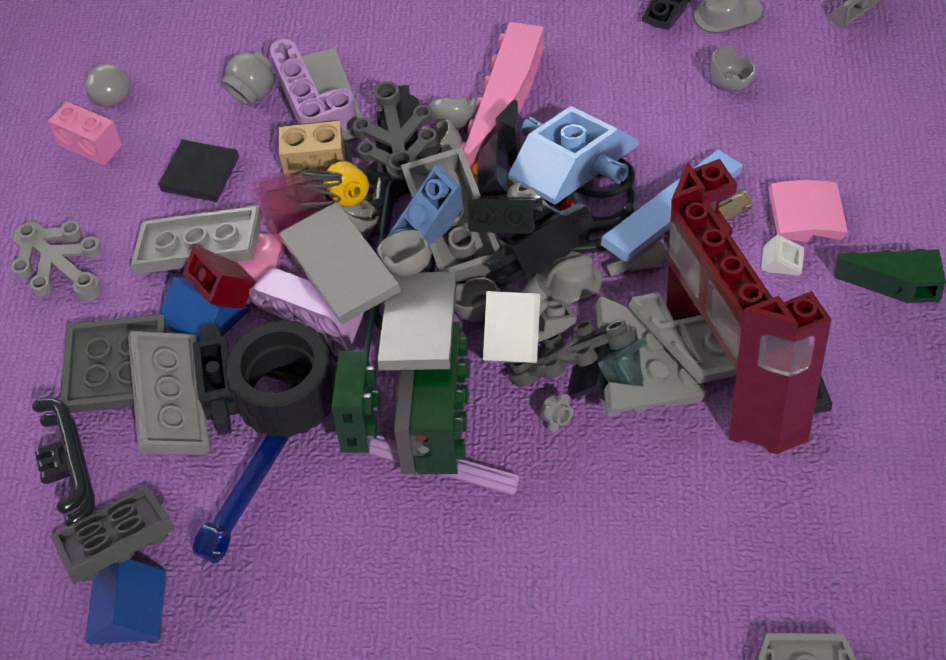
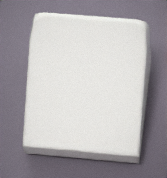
M777 234L764 245L761 270L768 273L801 275L804 247Z

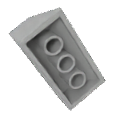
M463 147L401 165L412 199L433 167L437 164L461 186L463 209L448 231L430 245L438 272H456V280L463 282L471 278H490L501 272L504 266L499 270L492 271L489 270L486 264V260L500 250L495 233L470 232L468 230V198L481 195Z

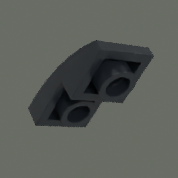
M651 0L642 17V22L669 30L680 18L690 0Z

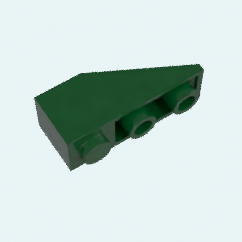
M939 249L885 250L881 252L837 254L834 278L905 303L941 301L946 279Z

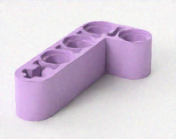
M281 39L274 42L270 47V54L275 74L298 124L340 121L342 130L352 127L357 119L353 94L347 89L339 88L319 95L296 44L289 39Z
M272 268L249 289L251 300L263 311L291 322L303 323V325L310 326L317 332L322 333L329 349L337 358L340 351H361L364 348L367 321L364 313L341 325L311 281Z

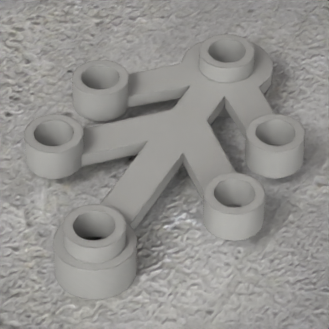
M67 221L61 228L44 229L36 222H28L20 225L14 231L13 240L20 250L18 259L11 264V270L19 280L29 278L33 273V268L30 264L33 251H37L40 254L37 275L30 281V287L36 296H46L51 292L50 278L52 266H54L73 282L74 291L80 300L92 301L102 291L98 278L89 272H81L65 257L85 256L87 258H95L101 253L102 248L95 237H86L80 244L50 245L46 242L65 239L68 242L79 240L82 236V230L76 221Z

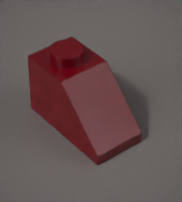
M196 245L193 246L183 271V275L212 305L244 309L250 295L249 289L255 283V280L241 265Z

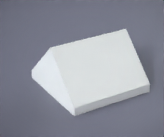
M486 292L484 361L489 363H537L540 294Z

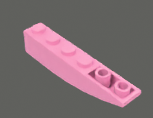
M509 22L506 33H501L499 53L493 55L491 75L485 77L484 95L477 100L476 118L470 120L468 140L461 145L469 166L478 159V152L497 133L495 118L511 101H518V112L520 113L531 90L545 48L544 27Z

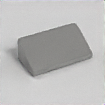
M848 0L830 13L828 18L843 28L882 0Z

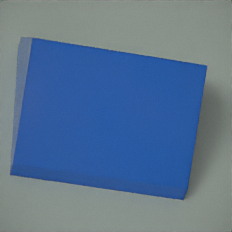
M173 277L159 314L165 315L168 328L175 333L196 334L198 342L201 341L200 330L205 324H216L219 326L221 336H223L250 309L246 304L244 309L212 305L186 277Z
M132 559L123 563H113L102 569L101 573L93 579L86 643L101 644L160 640L166 584L165 570Z

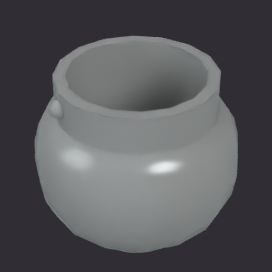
M247 52L240 53L234 56L227 64L225 69L226 76L221 81V84L237 100L247 106H252L256 100L265 98L273 89L275 83L274 74L271 71L273 64L258 52L253 54Z

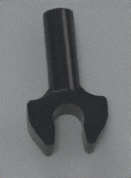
M375 161L367 167L366 176L368 182L374 185L372 205L375 208H382L386 187L393 178L388 173L378 172V163Z

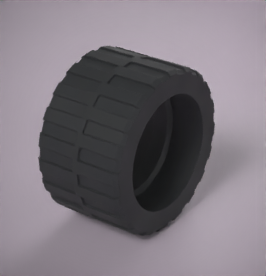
M288 320L264 323V325L249 330L247 334L242 335L237 340L235 346L231 348L225 365L227 370L225 373L240 416L256 432L264 433L271 437H292L299 433L303 434L322 423V420L332 411L336 375L328 346H326L324 338L317 334L316 330L312 327H307L303 323L296 321L288 322ZM296 365L311 370L309 375L299 385L283 392L268 393L254 388L266 373L278 367Z

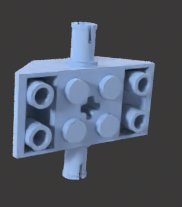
M572 106L545 124L533 117H529V120L526 119L521 128L522 134L527 138L508 174V179L514 183L521 182V187L534 190L540 197L555 205L598 174L613 180L617 184L624 181L628 174V166L618 162V160L639 146V140Z

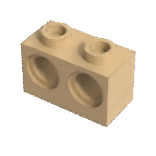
M332 121L279 127V156L284 175L300 174L303 170L327 171L333 164L345 161V145L341 122Z

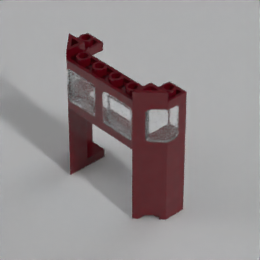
M720 159L696 168H692L687 161L671 199L666 306L675 321L702 315L737 370L729 440L737 443L747 441L767 447L768 452L779 454L809 440L832 319L812 291L785 302L782 301L779 295L771 296L731 237L733 229L719 210L720 199L736 193V181Z

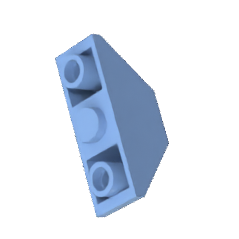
M439 164L435 165L387 237L405 230H420L425 240H428L429 245L434 243L448 231L463 209L461 186Z

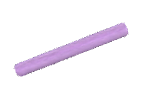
M377 435V438H371L370 451L367 454L399 463L396 440ZM459 460L458 474H439L509 495H515L520 483V477L516 474L466 460Z

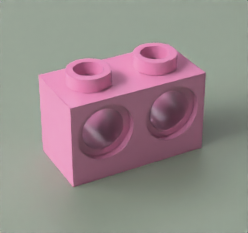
M68 101L48 120L59 146L99 164L105 165L122 146L114 121Z

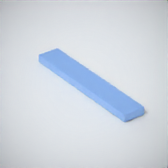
M718 149L694 167L696 168L720 159L732 177L735 178L741 173L743 165ZM680 178L602 236L600 245L627 262L670 229L671 199Z

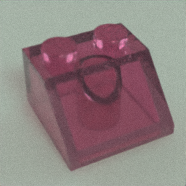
M318 166V167H314V168H310V169H306V170H319V171H321L319 166ZM302 171L259 181L261 204L265 221L271 234H279L281 231L298 223V221L304 220L320 211L300 207L299 204L328 202L327 195L303 190L300 187L302 185H322L323 180L303 178L301 176ZM320 205L317 207L326 208L329 205Z

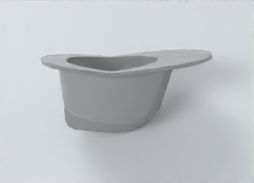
M703 0L696 8L694 18L696 24L701 29L719 33L756 22L761 17L763 8L758 0Z
M571 251L567 256L558 258L551 265L546 266L545 270L541 273L548 280L544 285L552 291L546 300H557L567 304L595 295L600 290L603 281L601 272L592 263L590 255H584L576 251Z

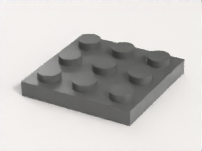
M164 314L67 324L61 401L66 404L69 413L134 407L128 335L130 331L167 333V320Z
M145 485L50 536L73 584H76L80 581L86 582L94 579L101 573L102 569L113 563H123L134 556L135 551L147 545H156L164 541L175 528L154 494Z

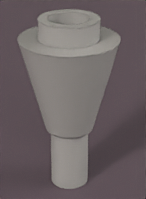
M654 240L629 261L625 262L620 259L607 264L606 267L610 277L628 270L664 267L663 260L668 257L662 241L655 242Z

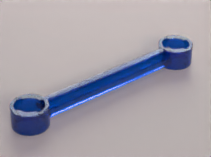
M294 383L289 387V389H292L299 384ZM269 435L265 437L213 522L205 523L198 531L193 544L194 555L212 563H218L224 557L230 545L233 528L290 437H271Z

